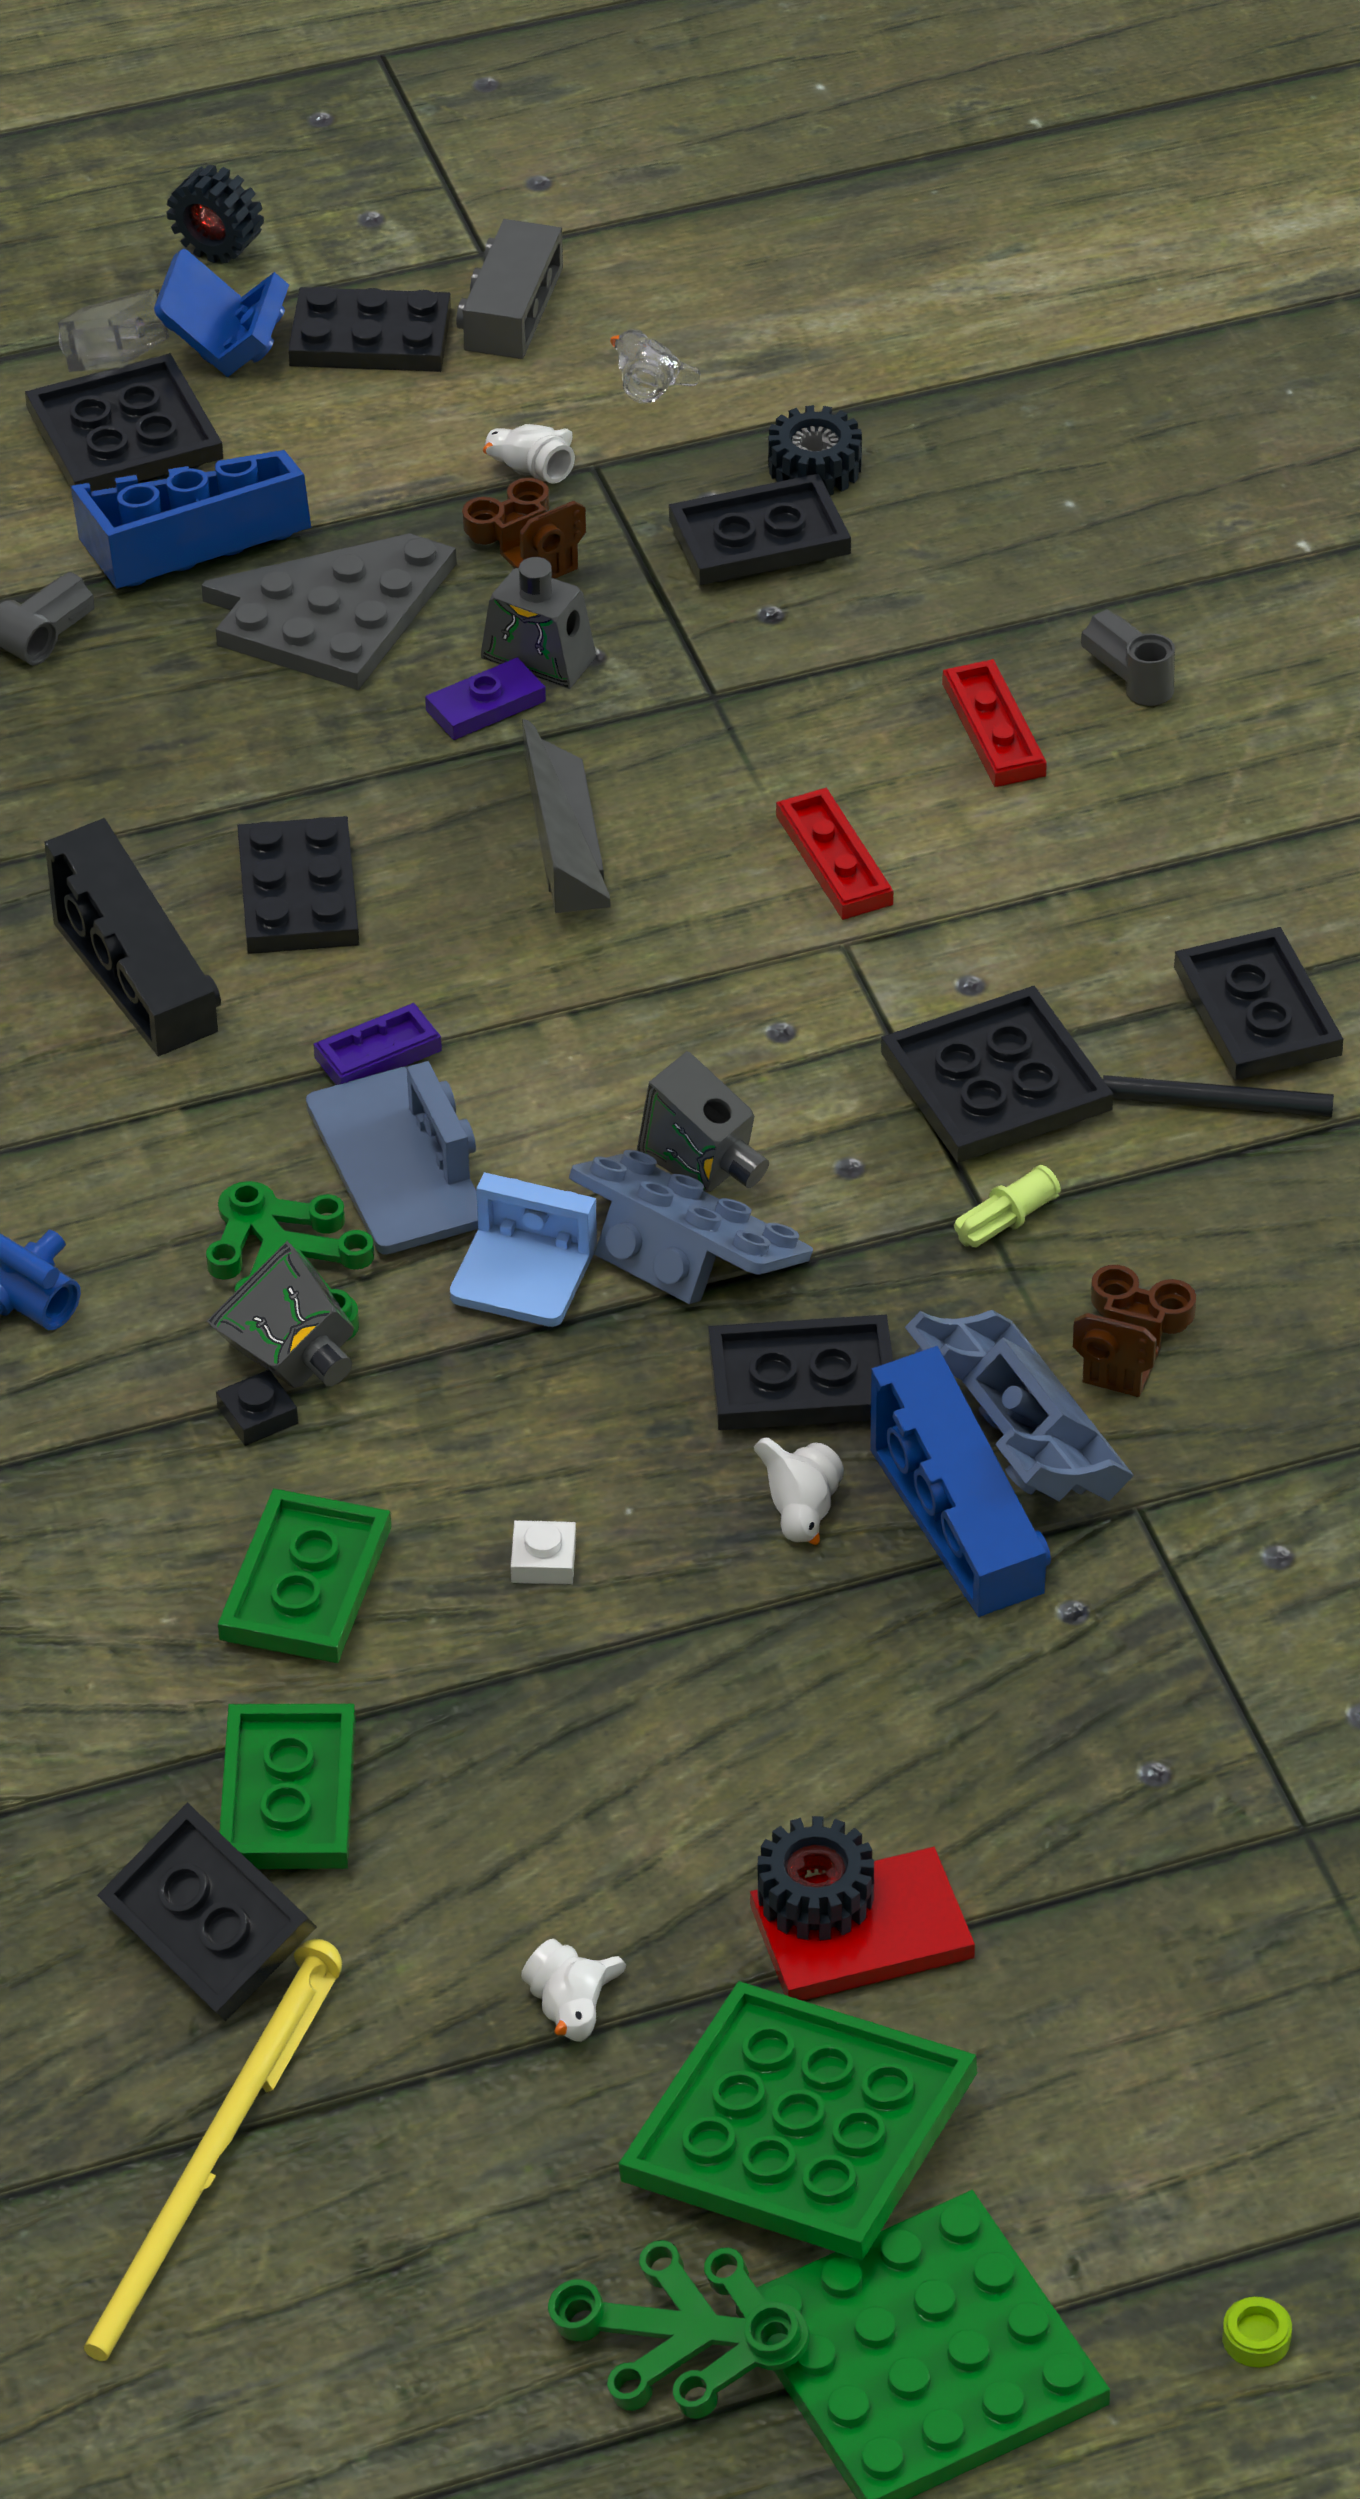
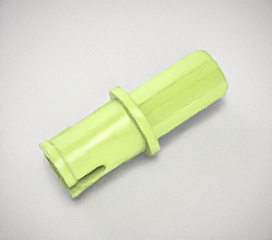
M1038 1165L1031 1172L1009 1186H996L991 1190L989 1199L957 1218L954 1223V1229L958 1234L959 1241L964 1246L978 1247L1008 1227L1012 1229L1021 1227L1027 1215L1060 1196L1058 1194L1061 1192L1059 1181L1049 1168Z

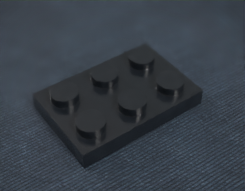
M300 287L288 349L289 366L441 372L451 313L450 292H432L429 290L396 291L378 288Z
M819 474L669 504V522L699 585L723 582L738 577L772 572L782 568L851 554V536Z
M347 816L237 825L248 954L359 945Z
M1281 927L1175 951L1174 969L1235 1081L1342 1056L1344 1039Z
M887 1314L708 1326L718 1430L871 1420V1369L893 1361Z
M188 1802L97 1895L225 2022L317 1928L296 1905Z

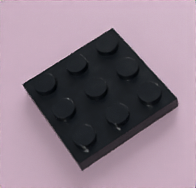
M171 353L25 391L26 407L69 486L89 483L91 491L115 488V478L136 475L138 482L148 481L154 477L169 474L168 469L185 466L196 468L206 463L224 459L222 441Z
M1035 985L881 1037V1054L957 1163L1113 1110V1092Z

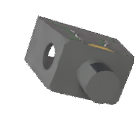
M540 557L527 558L520 563L519 568H515L493 592L489 600L481 658L500 665L518 657L537 678L570 689L596 658L584 595L577 586L552 578L551 564L546 559Z
M686 1051L649 1081L637 1151L650 1155L657 1161L659 1166L673 1174H682L697 1179L704 1185L703 1191L705 1192L713 1191L730 1175L746 1188H751L761 1180L769 1166V1160L749 1146L755 1117L751 1108L690 1052Z
M288 1241L207 1320L235 1349L266 1370L270 1369L275 1376L293 1388L302 1386L313 1374L326 1386H334L340 1383L352 1368V1360L340 1347L352 1336L354 1331L353 1325L315 1268Z

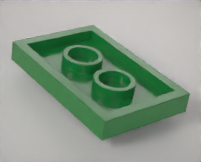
M273 1488L219 1619V1640L339 1663L391 1530V1512L389 1510Z
M228 1704L219 1833L257 1869H348L356 1724L355 1704Z

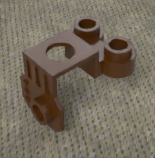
M535 478L518 479L509 485L507 500L504 502H500L492 497H477L469 500L463 506V529L473 542L482 545L491 544L498 540L500 542V554L514 569L519 568L523 560L531 557H540L549 561L552 578L554 579L578 569V543L586 533V508L576 501H571L549 511V488L543 481Z
M1121 1265L1104 1266L1094 1273L1091 1282V1302L1102 1316L1086 1313L1075 1318L1072 1347L1084 1358L1082 1383L1140 1397L1161 1349L1162 1334L1180 1333L1193 1322L1196 1311V1293L1188 1283L1176 1279L1162 1280L1153 1285L1150 1291L1139 1288V1278L1133 1270Z

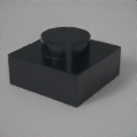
M270 1369L216 1391L217 1408L244 1446L298 1424L296 1405Z

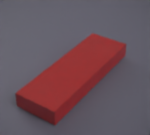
M994 659L943 670L942 685L994 788L1046 777L1047 762Z
M827 787L776 802V817L842 920L893 905L894 891Z

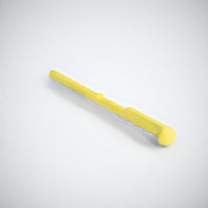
M322 1939L308 1940L302 1943L294 1952L295 1962L300 1967L84 2345V2351L93 2359L106 2361L109 2358L204 2189L212 2185L216 2178V2175L210 2172L219 2156L232 2141L261 2088L263 2087L265 2092L274 2090L332 1985L339 1977L342 1969L341 1956L336 1947L328 1941Z

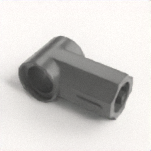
M69 571L22 604L15 600H6L0 603V648L30 665H38L44 662L55 648L58 635L95 609L94 596L86 587L83 579Z
M1108 609L1093 615L1087 628L1082 631L1081 646L1126 681V694L1130 700L1137 704L1153 706L1165 703L1171 699L1174 694V643L1169 638L1160 634H1142L1118 614L1114 615Z

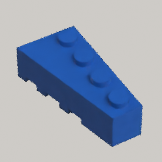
M285 450L217 461L215 471L209 472L189 469L188 466L168 469L169 477L167 479L138 483L136 475L115 478V488L91 491L89 483L70 486L79 540L116 589L125 586H137L144 583L147 579L172 571L188 570L197 563L223 555H235L242 552L245 548L270 540L286 539L295 532L311 528L305 476Z
M935 1346L872 1368L870 1451L976 1615L981 1617L1044 1594L1046 1566H1049L1051 1563L1048 1544L1041 1532L1034 1530L939 1347Z

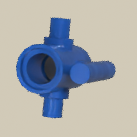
M49 1229L36 1243L29 1241L25 1247L20 1246L0 1233L1 1315L7 1316L14 1309L47 1330L60 1328L73 1315L80 1300V1285L54 1267L53 1258L66 1246L65 1241L58 1233Z

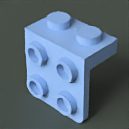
M484 1172L476 1188L478 1231L450 1286V1299L459 1306L548 1327L558 1326L562 1323L597 1247L596 1198Z

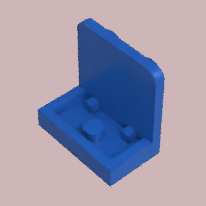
M182 249L173 256L154 306V311L165 327L174 331L193 347L206 362L214 365L226 377H229L248 361L252 360L254 363L260 361L271 349L274 343L271 335L275 325L280 321L285 312L282 304L289 284L274 272L241 297L186 249Z

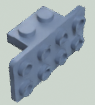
M429 1061L324 1088L307 1095V1111L379 1253L392 1254L478 1229L477 1194L470 1179L469 1154L476 1151L474 1134L467 1119H458L452 1089L446 1080L439 1082Z
M625 1150L623 1154L610 1157H595L593 1161L575 1164L571 1168L570 1180L612 1201L594 1255L688 1304L701 1301L716 1256L753 1274H764L810 1261L813 1248L798 1240L799 1233L794 1229L778 1223H765L751 1216L752 1210L747 1205L733 1199H718L703 1191L704 1185L697 1179L682 1174L671 1175L656 1167L657 1161L643 1152Z

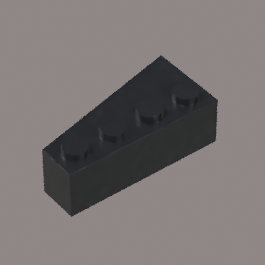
M102 818L45 841L54 925L155 1054L159 1057L218 1032L216 1007L221 1005V997L214 980L209 975H204L106 819Z

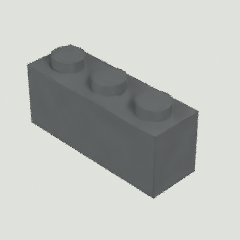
M503 219L496 237H490L487 240L482 268H475L473 271L468 299L462 298L458 305L456 324L457 328L463 329L464 350L518 359L524 358L563 269L562 227Z

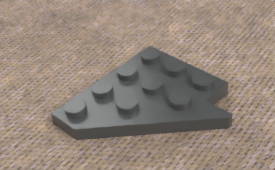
M408 533L205 580L201 585L203 602L231 610L216 628L217 646L359 690L456 566V548Z

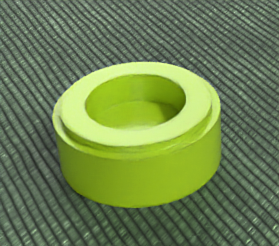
M1265 2297L1241 2299L1235 2302L1225 2314L1222 2333L1224 2348L1235 2361L1245 2366L1260 2368L1276 2364L1285 2357L1290 2348L1292 2334L1291 2318L1284 2307Z

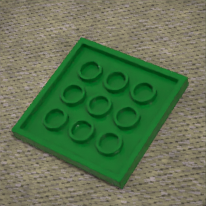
M738 1981L618 2163L621 2182L863 2261L977 2075L976 2054Z
M973 2190L880 2231L863 2261L834 2252L757 2287L767 2302H781L792 2306L806 2320L810 2331V2341L806 2352L795 2364L773 2371L856 2499H910L1104 2408L1110 2402V2388ZM736 2306V2314L739 2318H744ZM783 2333L774 2334L767 2340L766 2345L777 2344L784 2340L787 2335Z

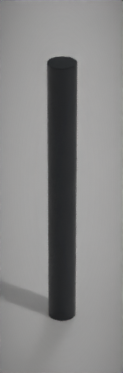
M1103 1076V1080L1113 1092V1099L1332 1117L1334 1094Z

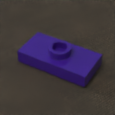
M517 657L426 695L425 705L426 711L453 740H456L545 702L546 688Z
M415 1003L313 1044L314 1058L335 1085L404 1067L442 1051L440 1034Z

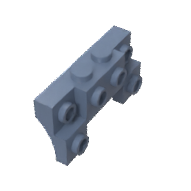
M993 1310L959 1319L938 1318L919 1311L905 1326L906 1330L920 1346L915 1353L938 1346L953 1376L962 1380L981 1406L978 1408L980 1414L990 1425L1004 1434L995 1445L1010 1463L1005 1469L1007 1475L1026 1493L1032 1495L1038 1490L1060 1501L1071 1489L1080 1495L1088 1490L1110 1501L1134 1476L1012 1320Z

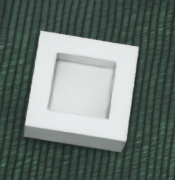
M514 1520L511 1583L573 1585L576 1522Z

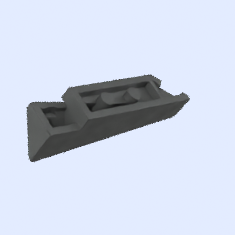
M522 719L524 757L548 890L552 893L555 913L610 908V894L604 883L603 864L583 759L541 739L536 727L530 721Z

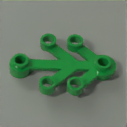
M252 1181L233 1184L221 1193L218 1200V1210L221 1219L226 1222V1227L221 1240L212 1243L206 1250L209 1274L214 1278L226 1280L236 1277L242 1271L241 1251L248 1236L256 1235L262 1244L250 1275L237 1282L235 1292L286 1241L306 1260L307 1258L337 1262L353 1270L366 1268L374 1260L373 1238L365 1231L351 1230L341 1235L339 1239L285 1231L277 1223L309 1225L319 1233H335L345 1224L344 1203L339 1197L324 1194L315 1197L310 1204L278 1199L268 1186ZM324 1213H332L331 1215H321ZM352 1249H362L360 1251H351ZM223 1258H228V1259H230V1260H227V1261H219L220 1259H223ZM321 1277L354 1327L353 1334L348 1339L350 1340L359 1330L357 1303L345 1291L331 1289Z
M657 2240L648 2244L640 2254L639 2264L646 2280L654 2287L663 2288L679 2311L607 2303L603 2301L594 2284L582 2279L569 2280L559 2285L551 2294L548 2302V2312L557 2331L568 2340L587 2341L597 2336L600 2331L668 2339L635 2362L622 2363L610 2372L607 2379L608 2390L615 2404L621 2409L628 2411L637 2410L645 2406L652 2396V2385L711 2345L733 2347L702 2371L690 2370L684 2372L676 2379L673 2385V2396L680 2411L689 2418L705 2417L715 2409L718 2402V2392L755 2367L767 2370H781L795 2364L806 2352L810 2341L809 2327L803 2315L794 2307L784 2303L767 2302L749 2278V2271L742 2255L737 2250L729 2247L713 2251L705 2260L704 2272L711 2288L718 2294L730 2295L744 2318L716 2315L684 2271V2263L676 2246L665 2240ZM660 2258L672 2259L670 2265L663 2270L656 2271L651 2269L654 2262ZM723 2266H737L736 2271L729 2277L720 2278L716 2276L718 2270ZM578 2312H591L585 2319L571 2322L574 2315ZM783 2333L787 2335L784 2340L777 2344L766 2345L767 2340L774 2334ZM634 2379L640 2381L638 2388L633 2392H619L625 2382ZM697 2387L706 2389L700 2399L696 2401L685 2400L686 2394L691 2389Z

